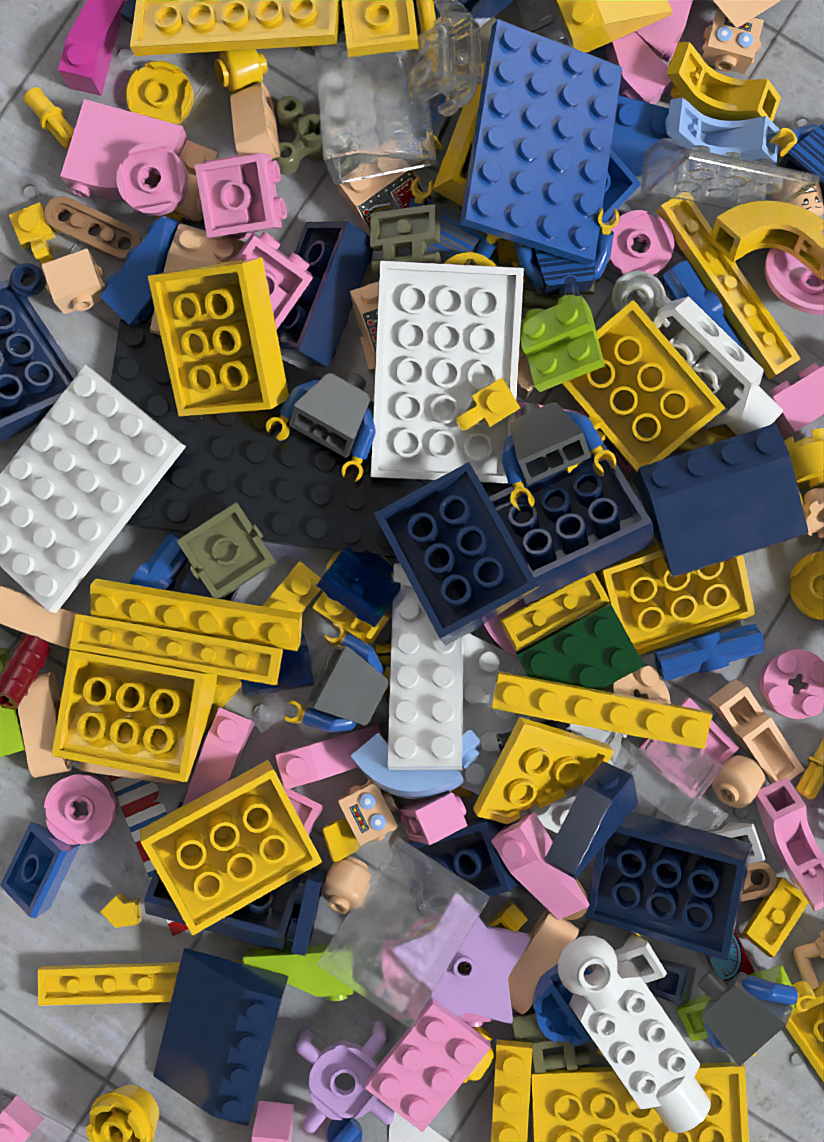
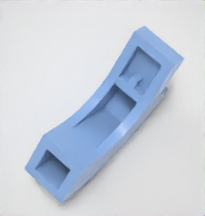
M683 97L670 100L669 115L666 117L665 126L666 134L673 139L671 150L676 154L696 162L727 167H749L777 163L779 145L776 143L771 145L769 141L780 129L766 116L741 121L717 120L701 114Z
M471 729L462 737L463 768L472 765L479 758V751L482 749L480 739ZM379 733L351 755L356 765L372 783L385 792L402 798H433L448 793L464 783L463 777L458 770H389L387 767L388 744Z

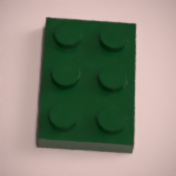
M609 602L515 653L528 677L601 690L645 666Z

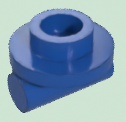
M347 1118L330 1122L327 1129L328 1142H361L362 1127L357 1119Z

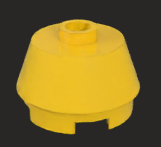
M824 428L811 430L812 436L797 442L794 441L793 436L784 441L790 454L798 489L812 490L814 488H824Z
M129 1084L101 1095L94 1101L89 1112L90 1124L86 1127V1134L89 1142H153L159 1120L158 1105L153 1096L140 1086Z

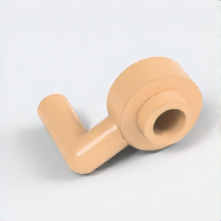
M824 930L819 933L820 937L815 942L795 947L793 950V957L802 981L809 983L812 990L818 988L819 983L810 959L819 956L824 959Z

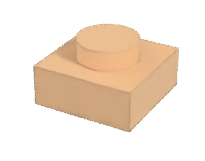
M187 140L179 158L184 162L187 172L196 175L195 165L203 164L204 161L219 159L220 156L216 151Z

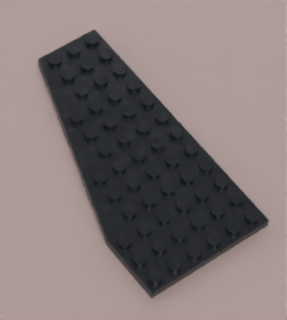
M120 319L110 384L186 446L125 526L190 533L237 502L252 526L256 524L264 536L261 538L264 543L397 559L374 513L434 480L371 477L372 447L367 459L362 460L363 474L361 479L355 482L359 469L354 465L347 467L343 477L342 467L345 463L351 461L352 454L345 458L289 426L290 432L288 437L282 441L276 439L282 430V424L276 425L271 433L267 432V421L270 418L280 416L279 410L284 402L272 409L179 416L161 335L150 332L151 323L149 322L129 325L124 319ZM282 360L289 395L294 387L322 379ZM370 401L368 408L373 412L374 402ZM481 482L489 497L512 486V484L508 485V483Z

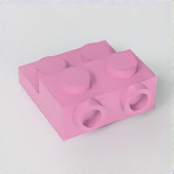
M258 153L195 165L207 238L282 228L281 220L286 219L287 211L283 198L277 197L275 183L280 182L281 173L277 161L271 160V155Z
M263 231L261 236H258L252 232L233 261L263 258L277 330L313 279L311 273L307 271L310 264L293 252L288 257L279 251L278 248L281 243L268 233Z

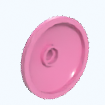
M771 248L765 261L764 272L767 283L773 293L784 303L796 310L814 315H824V279H819L791 254Z

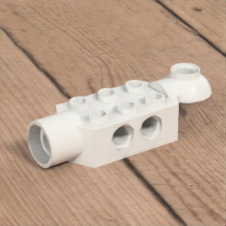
M638 270L628 272L617 280L612 290V303L616 313L634 300L725 406L724 410L703 426L704 429L726 424L738 436L769 426L779 417L783 409L759 387L764 369L690 297L671 301L666 296L664 287L658 278L648 272ZM637 290L645 295L646 303L637 297Z
M581 936L571 941L563 949L559 958L558 974L562 984L571 993H574L569 1005L640 1109L653 1107L666 1127L674 1133L685 1132L697 1126L707 1116L711 1106L710 1099L695 1079L700 1063L641 976L627 961L617 962L613 947L604 939L596 936ZM597 963L593 973L584 975L588 965Z

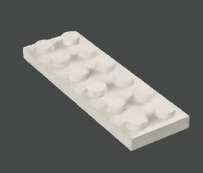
M397 563L394 564L387 767L389 770H462L463 637L446 646L444 645L401 564Z

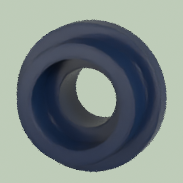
M23 263L16 266L11 272L10 285L15 293L22 297H35L45 287V276L38 266ZM28 277L34 279L32 285H23L24 279Z

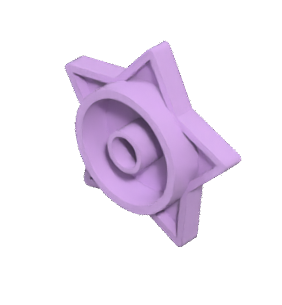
M455 892L437 927L431 932L397 944L394 948V953L423 984L424 1007L434 998L457 1017L469 1012L501 1022L512 1023L513 1016L508 976L531 939L527 933L487 926L462 894ZM463 961L470 963L472 966L467 971L457 969L459 963Z

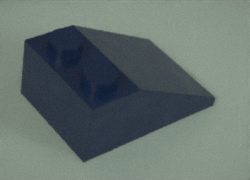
M477 817L467 820L468 826L431 845L408 841L396 846L419 914L447 907L455 892H460L466 901L469 902L510 892L520 883L509 872L491 841L504 828L505 823Z

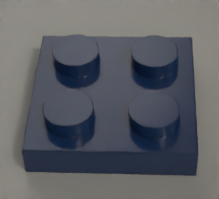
M313 867L309 876H303L302 881L299 883L295 904L301 905L300 911H295L287 936V940L293 941L291 953L303 956L307 953L320 903L321 888L327 870Z

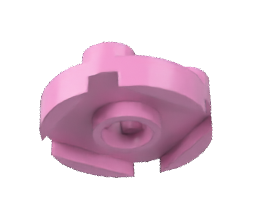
M146 142L133 147L127 153L129 156L124 160L123 165L120 163L117 170V187L121 197L134 210L147 216L166 215L175 208L182 206L189 185L188 172L184 162L173 150L160 143ZM155 171L156 175L161 177L160 182L155 188L148 184L145 185V180L150 178V172Z
M643 210L630 211L619 217L618 224L611 229L614 232L611 257L608 261L610 267L618 273L619 277L625 273L637 270L648 272L653 276H657L668 264L674 249V236L670 226L664 219L659 216L656 218L653 215L647 214L648 211ZM634 238H638L639 242L646 241L648 246L644 248V253H638L631 248Z
M792 649L779 653L765 664L760 676V689L762 695L765 696L766 701L769 703V707L774 712L793 719H804L819 715L824 708V662L819 656L806 650ZM798 674L801 676V681L804 682V688L799 689L797 694L792 693L793 687L788 685L789 679H795Z
M78 773L61 779L50 789L44 802L47 817L45 821L49 831L57 839L67 844L90 843L104 836L112 827L116 818L118 800L111 787L103 779L92 774ZM74 801L79 803L85 801L88 804L87 810L89 813L87 816L81 815L76 817L74 815L76 808L73 806Z

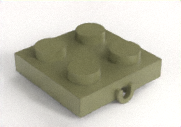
M237 502L177 540V543L192 564L189 567L197 579L201 578L212 597L216 599H222L277 563L261 540L264 536L256 524L252 526Z

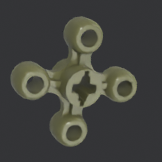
M285 96L279 100L276 107L278 122L284 128L294 129L297 133L296 139L292 143H279L280 156L272 159V161H277L282 175L295 173L303 157L313 161L323 159L327 172L333 178L340 177L352 168V155L349 150L343 146H335L332 142V137L336 132L346 133L354 127L356 113L352 103L347 100L335 101L330 107L329 114L324 118L318 114L305 116L303 106L296 97Z

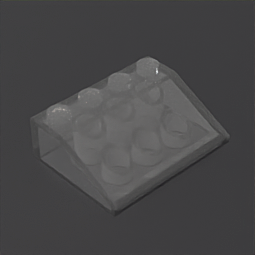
M346 36L338 38L337 45L314 46L324 161L334 185L437 165L422 45H418V49L348 57Z
M664 138L655 142L644 154L641 192L729 210L738 205L755 201L788 203L817 185L820 176L773 164V161L770 159L753 160L744 158L737 152L720 153L711 151L708 146H687L679 144L675 139Z
M397 837L316 965L411 1029L490 897Z

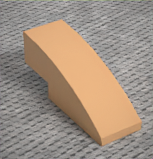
M734 679L708 698L720 719L748 757L760 765L765 778L770 784L785 777L790 781L804 771L801 763L772 718L763 712L746 685Z

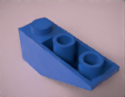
M161 216V218L154 220L147 228V236L141 244L128 252L125 258L127 262L121 270L111 275L106 281V289L100 298L129 325L147 322L154 313L155 307L148 276L163 273L168 251L179 225L176 219Z

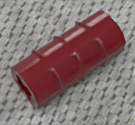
M29 634L24 635L17 647L13 649V654L9 660L4 663V668L0 673V706L2 708L17 709L24 696L28 695V689L36 681V676L40 669L44 668V662L52 650L49 644L42 638Z

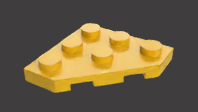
M519 717L473 810L478 817L505 824L512 823L521 818L520 813L538 805L541 809L566 797L565 792L584 784L602 761L608 763L614 750L607 743Z

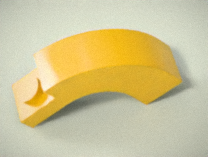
M690 42L677 43L667 71V76L674 83L670 93L674 99L683 97L701 114L717 120L741 121L766 116L773 122L781 97L769 79L745 80L725 76L709 67Z
M755 201L733 207L716 218L709 242L730 261L735 262L753 250L773 248L791 254L819 279H824V234L822 233L824 220L813 212L785 202Z

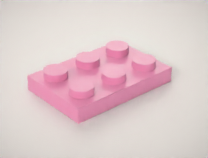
M432 998L365 1081V1089L423 1132L490 1050V1041Z

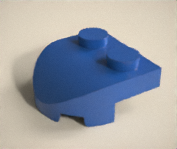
M618 95L611 148L630 171L638 177L658 167L669 154L673 141L666 134L665 126L666 117L669 115V108Z
M558 964L546 971L536 985L533 998L535 1017L542 1033L554 1043L558 1040L571 1042L574 1046L582 1045L592 1039L569 1005L574 993H571L562 984L558 974ZM588 966L584 971V975L592 973Z

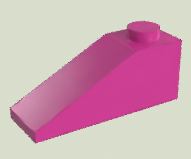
M125 0L86 1L66 37L58 68L69 89L102 96L122 19L120 12L126 2Z

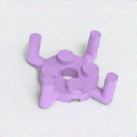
M376 1021L373 1024L372 1036L363 1047L342 1040L327 1047L322 1052L311 1044L313 1034L309 1029L300 1031L296 1043V1051L312 1064L309 1075V1089L314 1105H310L306 1111L304 1120L306 1132H315L326 1117L333 1120L356 1119L368 1112L372 1113L384 1124L392 1123L394 1120V1110L365 1089V1081L378 1066L374 1056L386 1041L387 1026L385 1022ZM341 1073H348L353 1076L355 1085L349 1090H342L336 1086L335 1078Z

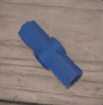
M687 260L678 263L661 276L660 279L673 300L690 297L721 329L742 347L723 318L724 309L720 300L712 291H706Z
M169 532L151 559L145 561L137 569L129 584L172 591L176 584L175 578L189 560L177 543V540L180 538Z
M749 624L723 633L718 631L689 639L688 643L654 652V662L662 681L673 680L694 672L705 673L729 666V662L764 653V640L757 625Z

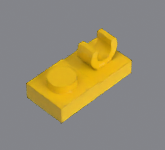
M334 577L312 607L332 622L340 623L345 630L370 646L391 616Z
M777 877L774 891L762 899L759 907L741 934L766 956L774 957L807 907V899L785 877Z

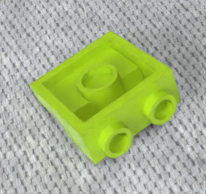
M565 295L557 301L556 306L546 310L532 309L525 314V319L521 320V346L523 352L528 357L533 383L539 392L605 366L592 312L582 295L577 297Z

